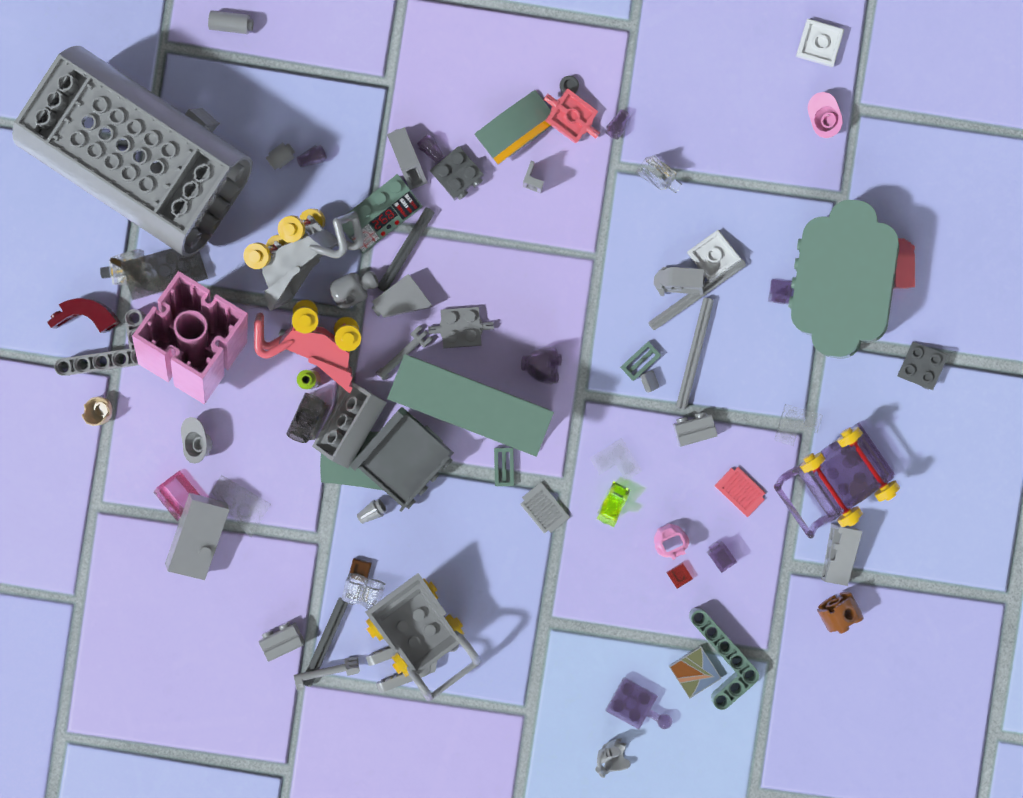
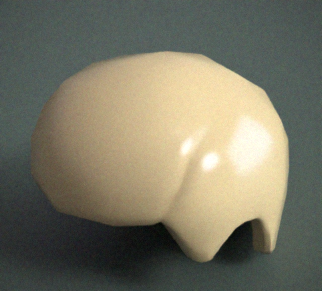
M101 396L92 397L84 404L82 418L86 424L99 426L106 424L111 419L112 405L108 399Z

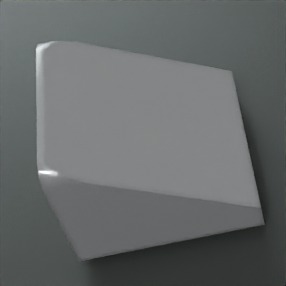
M653 370L640 375L647 393L659 388Z

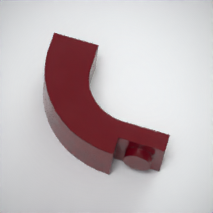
M83 298L70 299L60 303L59 306L62 312L59 310L50 316L51 319L47 321L50 328L57 329L72 318L84 315L93 321L100 333H106L121 323L115 313L106 305Z

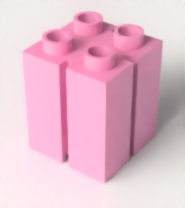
M178 271L157 300L159 310L153 306L132 335L139 365L168 383L173 377L175 387L205 404L224 377V368L229 370L247 343L248 313L217 294L211 302L209 289Z

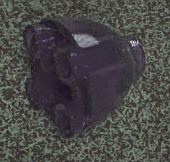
M556 347L539 348L528 356L522 357L521 369L538 382L549 385L557 384L559 381L558 365L560 366L562 363V355L558 354Z

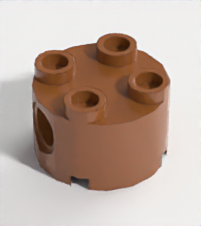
M851 592L839 593L841 597L838 598L835 595L831 596L818 606L817 612L829 632L838 631L839 634L845 633L850 629V625L861 622L864 619Z

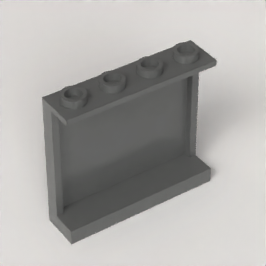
M401 407L351 463L350 467L354 471L359 468L402 506L400 508L402 512L405 507L409 509L416 502L414 497L417 494L421 496L427 490L426 484L430 480L434 482L440 475L438 472L440 468H446L453 461L450 457L454 452L407 410Z

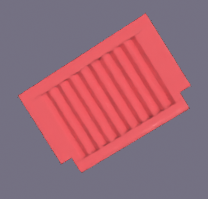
M739 467L735 470L730 468L714 485L746 517H749L765 500L762 496L766 492Z

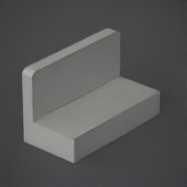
M531 160L523 181V187L541 194L544 181L531 177L535 161Z

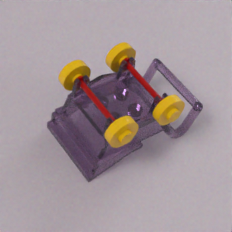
M859 422L853 427L840 433L841 436L822 449L821 452L815 455L811 453L806 456L801 465L783 473L774 484L775 491L810 539L815 536L819 527L837 519L841 527L855 525L863 515V512L859 506H854L874 493L879 502L885 499L888 501L897 495L896 492L900 489L896 481H891L894 478V472ZM798 474L827 514L814 521L809 528L782 490L784 482Z

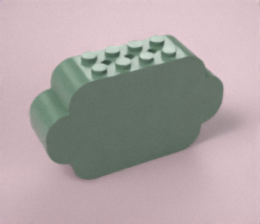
M844 200L832 208L829 217H816L806 224L802 239L799 238L797 243V250H799L800 254L799 258H795L794 269H796L797 274L796 277L792 278L791 288L794 290V294L790 296L788 305L791 309L792 322L796 328L812 337L814 347L821 354L837 359L853 356L859 350L861 342L872 343L882 338L888 327L899 254V241L895 230L887 224L878 222L876 212L870 204L859 200Z

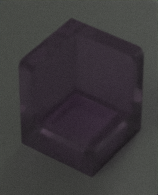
M771 280L768 302L788 305L792 294V281Z

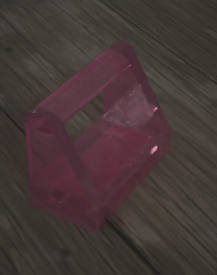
M180 470L156 487L153 492L177 522L180 520L184 508L166 487L177 479L188 493L200 495Z

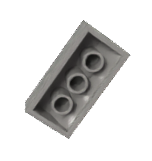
M352 382L353 388L351 393H348L346 390L343 392L312 445L313 448L328 459L345 468H349L387 403Z

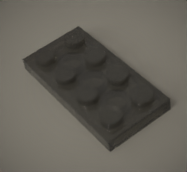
M168 249L120 263L132 301L164 292L178 271L196 282L208 279L200 252L191 257H184L174 249Z

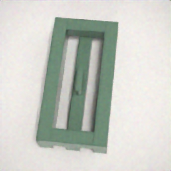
M648 341L620 368L634 381L661 354ZM648 347L650 350L627 370L626 367ZM652 353L655 354L636 374H631Z
M494 448L495 486H514L513 448ZM498 452H502L503 482H499ZM506 452L510 454V482H506Z

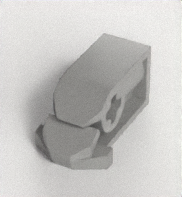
M663 267L654 276V286L660 296L664 297L665 292L703 295L704 269Z

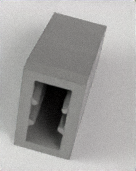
M405 127L387 134L409 189L412 190L426 184L427 180Z
M408 274L372 301L374 306L371 308L378 317L382 315L386 318L427 309L433 305Z

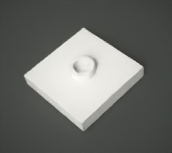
M807 18L796 57L833 67L844 29Z
M719 230L687 251V254L699 269H704L705 277L710 283L741 261L740 256Z

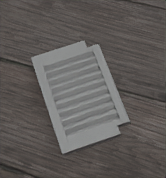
M542 482L522 497L524 501L520 505L543 533H546L548 530L552 533L570 518Z

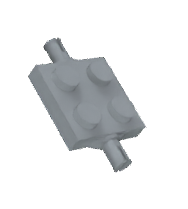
M479 307L441 310L440 326H428L429 334H441L444 349L482 346V330H494V326H491L493 321H481Z

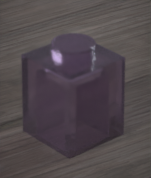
M716 541L708 547L709 550L706 553L721 573L737 563L722 541L720 543Z

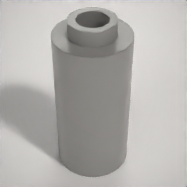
M210 10L208 18L209 30L249 34V31L253 30L254 21L250 19V15Z

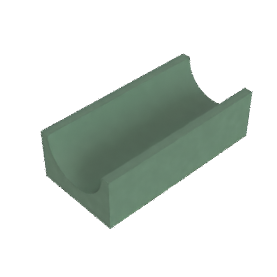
M406 354L403 356L387 398L398 404L536 457L554 413L552 410Z

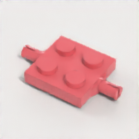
M566 89L557 100L549 93L546 94L543 100L552 106L550 114L545 119L548 124L574 143H577L586 132L595 139L598 137L600 131L591 126L594 117L598 113L595 108L569 89Z

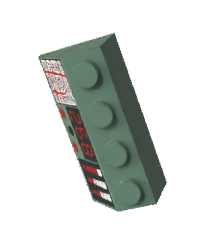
M398 174L350 211L356 212L364 236L363 245L359 248L362 254L423 207ZM349 221L342 224V228L354 243L356 236L352 222Z

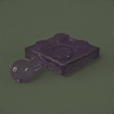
M623 677L605 709L606 712L637 729H640L647 716L657 721L661 729H668L672 725V718L668 714L660 715L651 710L658 696L626 677Z

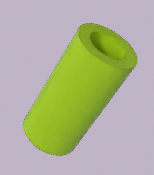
M303 370L297 375V384L302 389H315L321 382L319 373L314 370ZM307 376L310 378L309 383H306Z

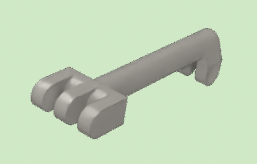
M421 325L410 334L414 339L386 366L376 372L383 381L389 377L388 373L402 361L404 354L408 355L419 344L424 348L433 340L431 336L426 341L423 339L428 334L426 330L421 335L418 334L423 328Z
M358 658L344 659L345 664L295 674L296 689L299 691L304 689V680L345 671L347 676L358 674L360 672Z

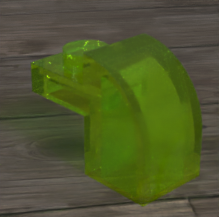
M613 481L599 507L597 519L604 524L614 527L620 511L628 499L630 489Z

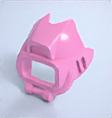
M669 523L657 529L654 536L655 549L659 555L671 557L674 560L676 557L686 554L685 550L689 546V538L679 526ZM680 536L683 545L667 552L662 543L672 537Z

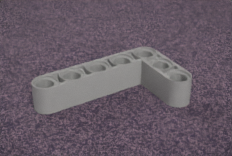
M132 309L125 315L129 349L61 358L54 364L55 372L61 376H71L141 366L137 361L132 335L142 323L146 314L141 310ZM135 313H138L140 316L138 323H134L132 320ZM121 354H124L126 356V362L124 364H121L119 362V356ZM102 357L107 359L105 367H102L100 364ZM84 359L88 362V367L85 370L81 367V362ZM65 362L69 365L67 372H64L62 369V365Z

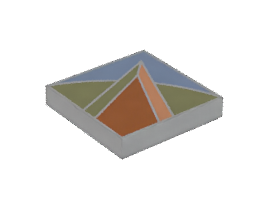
M701 645L669 665V668L689 699L722 679Z

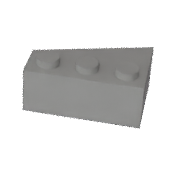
M831 523L821 580L848 586L853 576L852 568L862 535L861 530L849 526L841 527L838 524Z

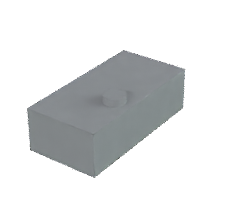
M189 493L165 562L168 572L201 580L206 579L230 510L226 502Z

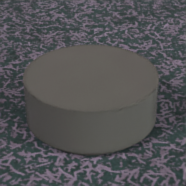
M565 76L560 81V91L564 93L566 89H569L576 93L579 88L578 80L573 76Z

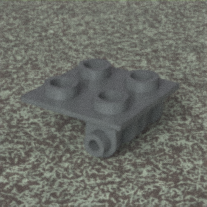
M912 342L897 377L933 391L949 355Z

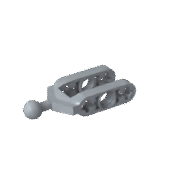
M459 644L449 652H455L459 648ZM386 647L367 655L366 660L368 665L372 666L391 659L398 651L394 653L390 647ZM437 661L418 675L422 678L435 672ZM401 672L378 681L376 686L379 693H382L413 680L410 676L405 677Z

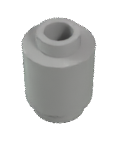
M282 142L268 153L269 156L266 157V160L274 170L277 168L281 169L295 158L293 156L295 151L289 143L285 145Z

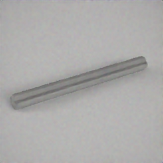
M741 258L740 262L711 283L708 280L704 282L703 295L687 294L649 321V326L652 330L662 326L746 266L745 261Z
M704 298L702 301L676 407L680 409H686L714 302L711 298Z

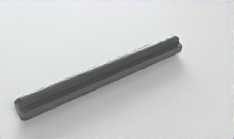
M427 207L424 209L379 282L378 289L383 292L388 290L433 217V210Z
M341 597L338 598L306 672L320 669L348 606V600ZM315 678L304 680L303 684L311 687Z

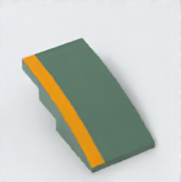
M534 90L502 112L474 135L496 164L499 165L551 127L545 121L551 110L536 90Z

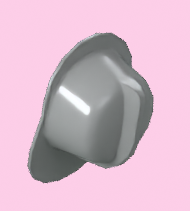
M194 417L185 419L181 426L183 453L186 460L196 464L201 462L210 453L212 439L205 433L204 427L198 419Z

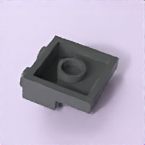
M460 146L430 170L454 201L457 198L459 200L464 198L468 194L467 190L472 186L474 188L483 181L482 177L484 176Z

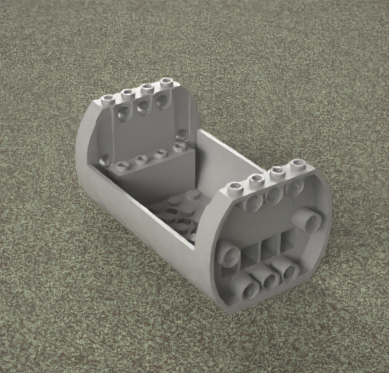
M72 46L58 54L13 124L12 135L16 146L184 257L195 255L208 243L248 182L252 171L253 162L249 156L82 46ZM86 118H93L94 124L91 128H85L84 121ZM104 129H110V138L102 139L101 132ZM122 140L128 142V148L124 151H120L118 148V144ZM139 151L145 153V159L142 162H137L135 159V155ZM155 163L162 164V171L155 174L152 171Z

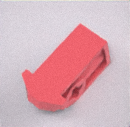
M898 238L899 254L893 289L915 287V246L904 238Z

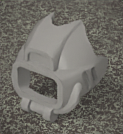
M622 738L609 741L598 751L597 767L595 770L600 777L605 778V775L612 771H622L631 766L630 761L623 756L626 744L619 743Z

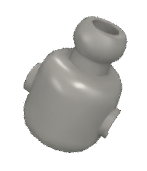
M373 271L366 272L362 277L356 273H349L334 280L330 285V291L336 304L340 308L346 309L364 301L367 298V289H375L379 282Z

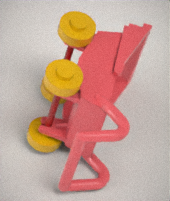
M303 299L294 305L292 324L285 333L270 342H266L264 340L263 313L256 315L254 322V349L258 356L268 359L285 349L308 358L309 363L318 366L348 393H351L353 375L350 363H348L349 353L355 350L361 342L359 326L355 319L348 316L339 318L335 322V335H333L326 328L317 326L318 309L316 304L311 300Z

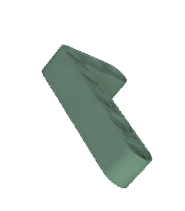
M695 607L689 612L690 621L735 671L711 694V701L714 706L719 710H725L759 680V672L702 608ZM696 613L703 614L701 621H694ZM715 627V634L712 636L707 635V629ZM723 641L728 642V647L725 650L719 649V645ZM741 656V661L738 664H733V657ZM753 670V676L745 678L746 671ZM739 683L738 690H730L731 685ZM718 696H725L723 703H716Z

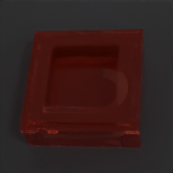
M683 563L666 572L676 589L693 579Z

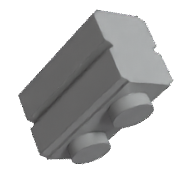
M706 411L695 414L693 419L688 420V417L676 419L677 423L673 424L680 447L718 437L711 414H706Z
M286 622L279 626L280 630L274 633L270 630L262 634L263 638L259 640V645L268 662L305 644L296 623L290 624V622Z

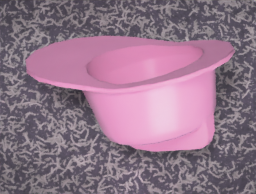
M820 92L812 96L807 108L815 133L823 138L835 136L841 130L843 124L842 114L835 97L826 92Z

